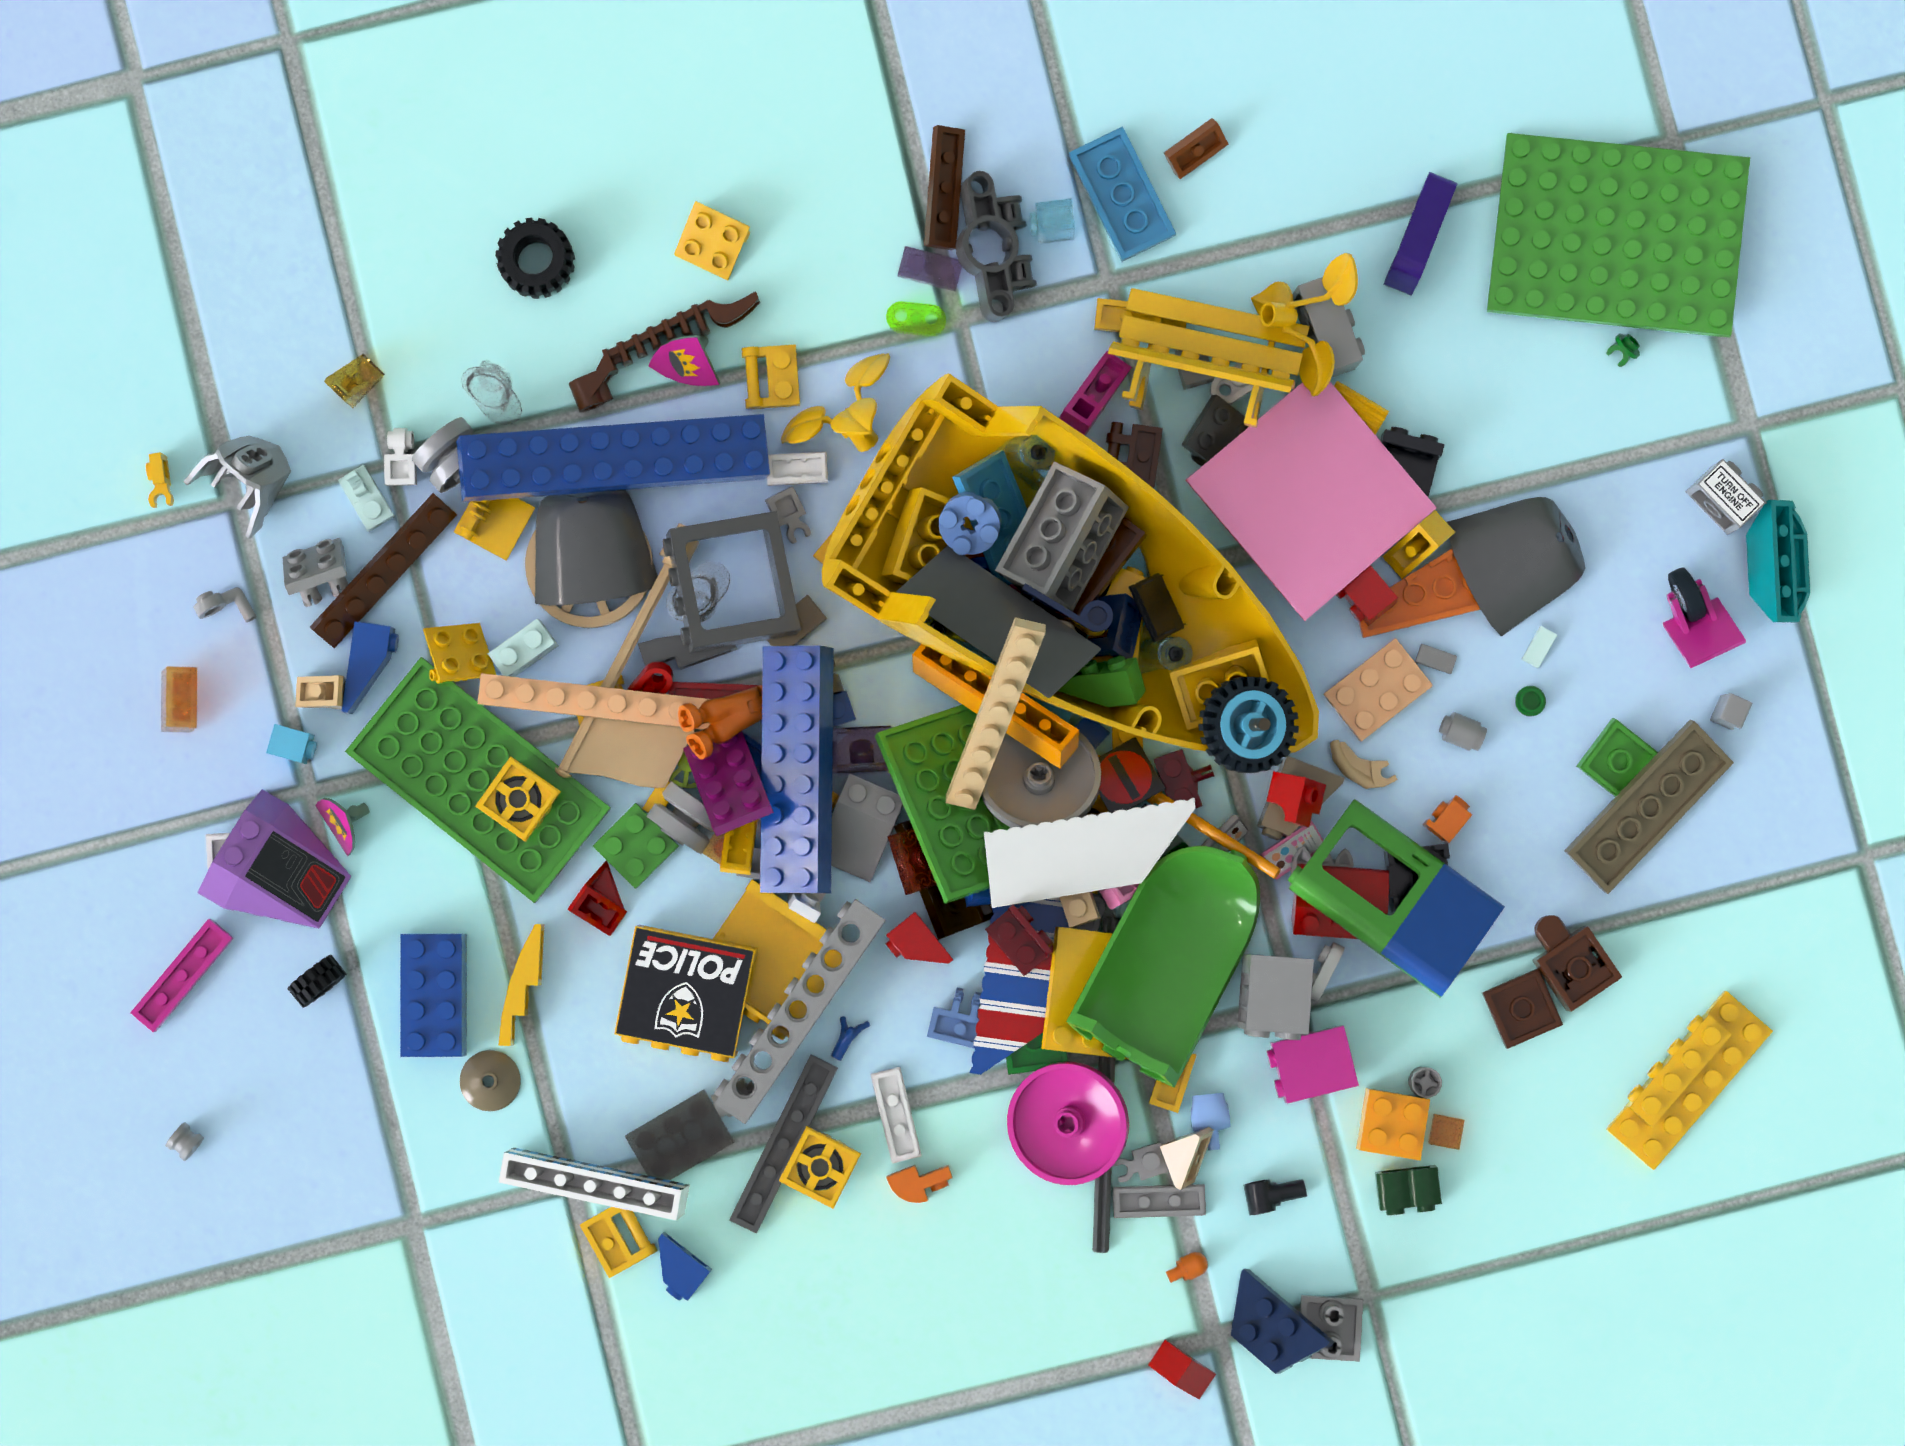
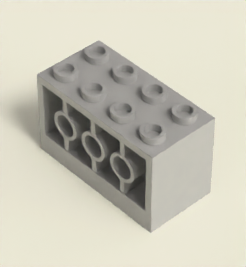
M1054 461L995 571L1022 591L1026 583L1073 612L1129 506L1105 485Z
M1243 954L1237 1027L1244 1029V1034L1252 1037L1269 1038L1270 1032H1275V1037L1301 1040V1034L1309 1035L1314 959Z

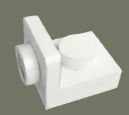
M789 893L787 895L788 907L815 923L821 915L820 902L826 893Z

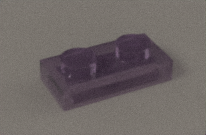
M905 246L898 277L956 292L962 266L958 259Z

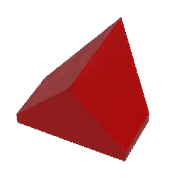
M606 860L584 884L568 907V910L608 936H611L627 911L623 907Z

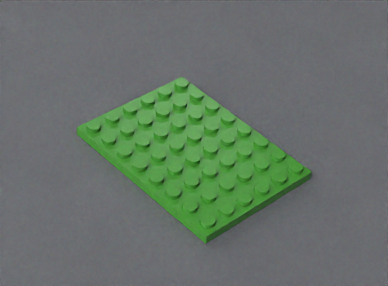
M1507 133L1487 312L1730 338L1733 326L1750 157Z

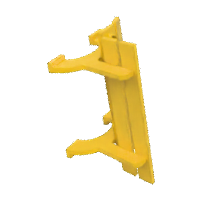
M1131 288L1126 310L1156 316L1155 321H1149L1124 315L1119 337L1122 338L1121 343L1113 341L1108 350V354L1138 360L1129 392L1123 390L1122 393L1123 399L1130 400L1129 406L1131 408L1143 410L1152 363L1253 385L1244 425L1254 428L1258 426L1264 388L1287 393L1294 389L1295 380L1289 378L1290 374L1298 376L1303 353L1275 348V344L1277 342L1305 348L1306 342L1288 333H1282L1281 328L1264 326L1260 315ZM1165 318L1268 340L1269 342L1268 346L1163 324L1162 321ZM1295 323L1291 326V329L1308 337L1310 326ZM1140 342L1148 343V348L1139 347ZM1170 348L1182 351L1181 356L1170 354ZM1200 355L1212 357L1211 362L1199 360ZM1230 361L1241 363V369L1230 367Z

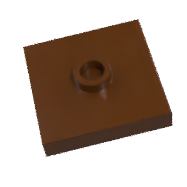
M1539 968L1481 992L1506 1049L1563 1025Z

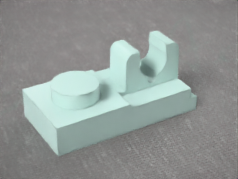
M365 465L360 466L338 480L368 532L395 517Z

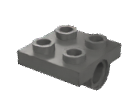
M1212 395L1181 445L1192 453V460L1202 467L1249 426L1244 425L1245 416L1220 396Z

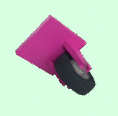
M1684 567L1668 574V581L1672 592L1666 594L1674 618L1663 622V627L1690 668L1746 643V639L1719 598L1710 600L1707 589L1702 584L1701 579L1694 581L1691 574Z

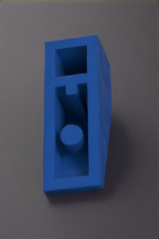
M354 621L341 712L346 714L354 713L390 661L392 652L397 651L399 635L395 634V628Z

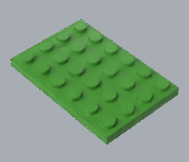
M964 705L877 732L875 735V739L945 904L990 888L984 832L992 833L998 829L1008 830L1011 828L998 820L989 811L982 797H980L975 810L946 803V793L977 716L976 713Z

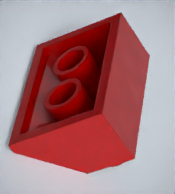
M1297 864V866H1300L1302 869H1303V868L1305 867V865H1306V864ZM1322 865L1326 872L1388 915L1389 870ZM1294 893L1291 917L1293 935L1357 939Z

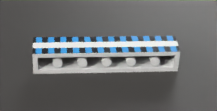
M514 1147L503 1154L498 1182L671 1220H678L685 1214L690 1187L689 1184Z

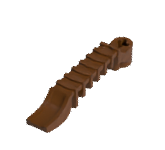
M756 291L731 304H719L707 300L700 305H691L689 310L685 312L680 311L676 313L675 317L664 319L659 325L655 327L650 326L646 328L645 332L634 334L631 336V339L625 342H617L616 346L611 349L606 348L602 350L603 357L596 371L579 377L568 384L579 412L590 411L613 399L607 383L612 376L618 374L616 364L622 362L624 367L633 364L629 352L635 350L639 359L648 356L645 344L650 342L653 351L658 350L662 345L659 337L665 335L667 341L677 338L674 330L680 327L683 336H693L694 334L689 322L694 319L701 336L710 334L711 332L704 317L706 313H709L712 321L717 326L731 327L743 320L760 304Z

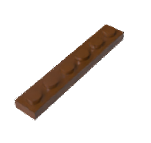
M432 493L313 622L310 628L330 646L335 648L354 628V621L359 622L457 514Z

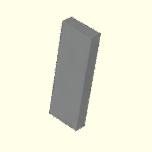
M1191 1184L1182 1190L1176 1188L1175 1185L1113 1187L1114 1218L1206 1215L1205 1184Z

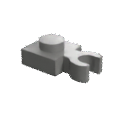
M793 486L765 499L770 512L777 511L780 526L787 525L786 536L789 542L792 544L797 542L794 537V531L797 528H801L806 537L811 535L809 526L799 519L806 512Z
M1161 1142L1132 1150L1133 1160L1129 1161L1125 1158H1119L1114 1166L1125 1165L1127 1173L1124 1176L1117 1177L1118 1181L1126 1182L1137 1172L1141 1181L1169 1172L1160 1149Z

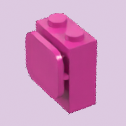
M1343 1025L1309 1032V1035L1301 1034V1040L1283 1039L1271 1042V1050L1266 1051L1270 1067H1276L1279 1077L1278 1080H1274L1278 1098L1284 1097V1101L1287 1104L1359 1086Z

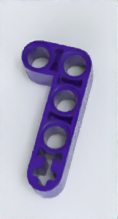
M1432 172L1428 173L1383 285L1412 296L1429 259L1455 192L1457 182Z

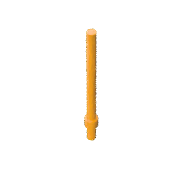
M1162 792L1146 800L1152 805L1155 803L1159 805L1164 802H1175ZM1192 813L1186 821L1187 824L1226 849L1242 853L1248 858V863L1273 879H1276L1279 875L1281 868L1198 815Z

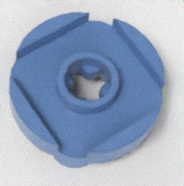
M963 492L953 496L946 503L939 516V531L945 543L953 548L954 552L958 555L979 554L992 547L997 540L1002 522L1001 514L995 503L989 498H983L975 495L973 492ZM965 517H969L970 520H977L978 523L974 527L975 530H970L963 526Z

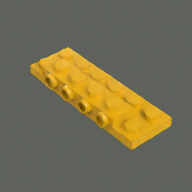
M1723 991L1702 1017L1697 1015L1689 1023L1687 1035L1682 1040L1677 1038L1667 1049L1669 1056L1663 1063L1658 1061L1651 1067L1647 1073L1650 1078L1643 1086L1638 1084L1627 1096L1630 1101L1606 1128L1610 1134L1652 1170L1656 1169L1773 1032L1727 991Z

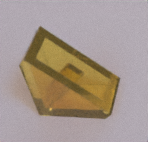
M362 354L328 376L324 382L349 406L354 408L385 374Z

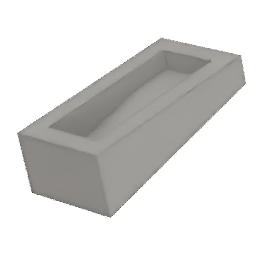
M1421 644L1415 663L1452 674L1457 656Z

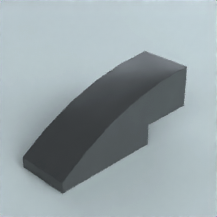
M681 635L656 638L638 644L645 666L657 661L666 663L676 660L680 670L738 650L735 645L689 653L688 645H683Z

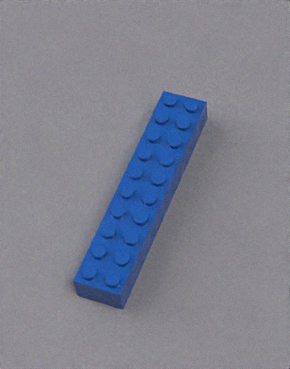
M764 414L461 435L456 441L462 502L763 480L770 475Z

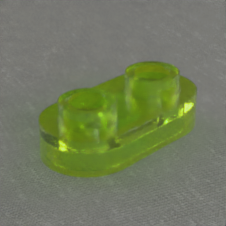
M899 301L893 303L886 313L888 326L897 333L937 336L946 327L945 312L936 305ZM898 312H905L907 318L904 321H898L895 318ZM928 315H935L937 321L935 324L930 325L925 321Z

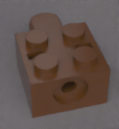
M1555 915L1541 917L1534 926L1535 935L1546 951L1532 961L1539 968L1541 975L1566 1011H1574L1622 978L1588 926H1582L1573 933H1570L1563 921Z

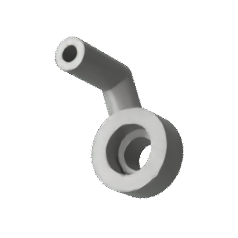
M238 587L222 594H213L212 591L205 592L196 598L197 603L193 606L199 619L207 618L219 612L232 602H235L245 622H250L257 617L243 591Z

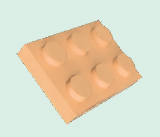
M1395 638L1323 695L1358 740L1362 742L1433 685Z

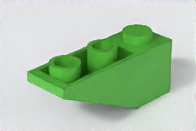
M1117 656L1103 662L1090 660L1058 691L1105 707L1137 704L1146 692L1137 658L1125 659L1123 656Z

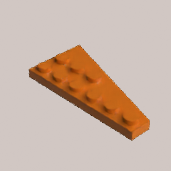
M1451 548L1391 586L1390 589L1398 597L1397 603L1369 626L1364 620L1359 622L1362 638L1478 611L1480 608L1464 579Z

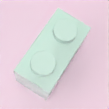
M537 618L487 654L503 676L515 677L559 645L542 621Z

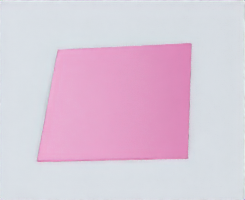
M1302 382L1258 419L1257 428L1249 426L1185 480L1304 621L1437 508L1331 382L1315 397L1311 395V392Z

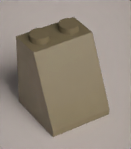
M1290 756L1282 759L1278 769L1280 773L1306 777L1326 784L1322 804L1343 784L1345 779L1342 776ZM1266 801L1257 827L1263 829L1262 835L1275 840H1281V837L1290 836L1299 825L1284 821L1285 814L1282 807Z

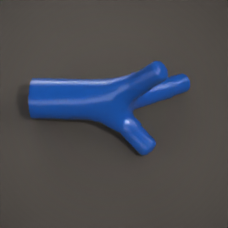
M840 1017L841 1033L831 1056L841 1061L853 1039L862 1030L870 1026L868 1021L853 1028L851 1026L848 1027L846 1017Z

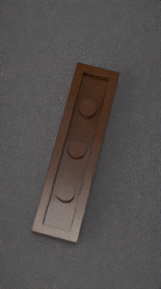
M942 125L933 127L924 246L945 250L956 249L965 141L964 129Z

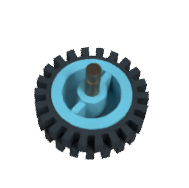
M1238 677L1221 683L1220 688H1214L1210 692L1212 696L1205 699L1203 704L1206 705V708L1201 710L1199 717L1203 718V724H1198L1199 731L1204 733V737H1200L1201 742L1208 746V749L1205 751L1209 756L1215 757L1214 761L1218 765H1224L1225 769L1237 771L1238 773H1259L1260 771L1270 770L1272 766H1278L1282 763L1281 758L1288 757L1291 753L1288 748L1289 746H1295L1297 739L1293 738V734L1298 733L1299 726H1294V720L1298 719V713L1292 712L1291 707L1295 706L1293 700H1287L1285 696L1288 693L1284 689H1278L1277 683L1273 681L1268 682L1266 678Z

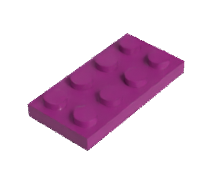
M742 731L722 744L713 743V752L711 756L705 759H699L689 746L683 748L716 837L774 813Z

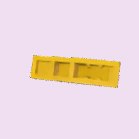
M545 924L534 925L519 954L504 1002L498 1046L514 1045L516 1016L528 1015L529 985H542Z

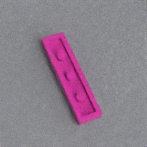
M208 919L130 1014L152 1032H156L234 938L212 919Z

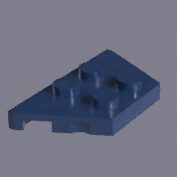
M1243 1269L1241 1271L1231 1336L1272 1372L1281 1374L1292 1368L1294 1364L1303 1362L1312 1357V1354L1324 1348H1329L1334 1344L1330 1337L1250 1269Z

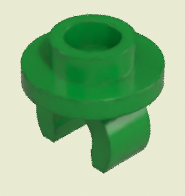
M1618 334L1615 337L1617 343L1613 344L1606 352L1609 356L1615 350L1621 351L1623 359L1617 365L1622 367L1630 360V357L1637 359L1640 356L1638 350L1640 345L1630 334L1626 336Z

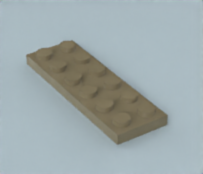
M1689 720L1564 852L1604 893L1609 894L1734 762L1695 721Z

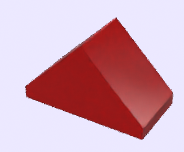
M1166 1339L1148 1364V1366L1174 1386L1197 1399L1201 1398L1216 1375L1215 1372Z

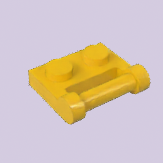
M796 344L765 347L753 346L741 349L742 358H745L748 392V398L745 399L746 409L800 406ZM766 357L769 397L760 398L757 358Z
M610 1207L580 1224L608 1278L615 1276L658 1251L655 1244H651L633 1211ZM618 1213L621 1214L640 1249L634 1254L631 1253L612 1218Z

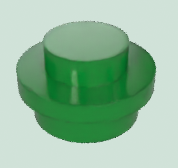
M1526 686L1518 691L1515 697V705L1521 714L1536 716L1545 708L1546 697L1541 689L1535 686Z

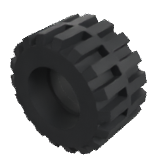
M532 217L525 218L526 222L520 223V221L513 223L515 227L511 230L507 228L504 231L505 237L503 239L499 238L497 243L499 250H496L495 254L498 260L496 264L501 276L514 291L516 290L524 297L529 295L532 299H539L541 295L547 298L552 296L551 292L555 290L557 293L560 292L562 284L564 282L568 284L570 281V272L573 273L575 268L573 264L575 255L568 238L556 224L552 222L547 223L542 218H538V221H534ZM533 243L548 245L552 250L553 257L547 269L537 274H528L520 269L518 264L519 256L526 246Z

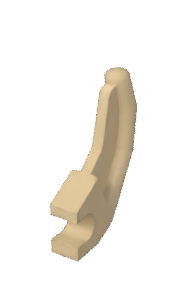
M1333 740L1330 743L1332 760L1341 773L1363 788L1385 787L1398 780L1395 775L1388 779L1382 777L1381 770L1389 765L1388 761L1361 759L1345 742Z

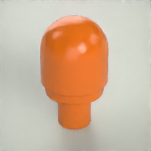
M1192 1252L1179 1258L1176 1261L1177 1267L1165 1273L1170 1283L1182 1277L1184 1281L1193 1280L1206 1272L1208 1261L1203 1254Z

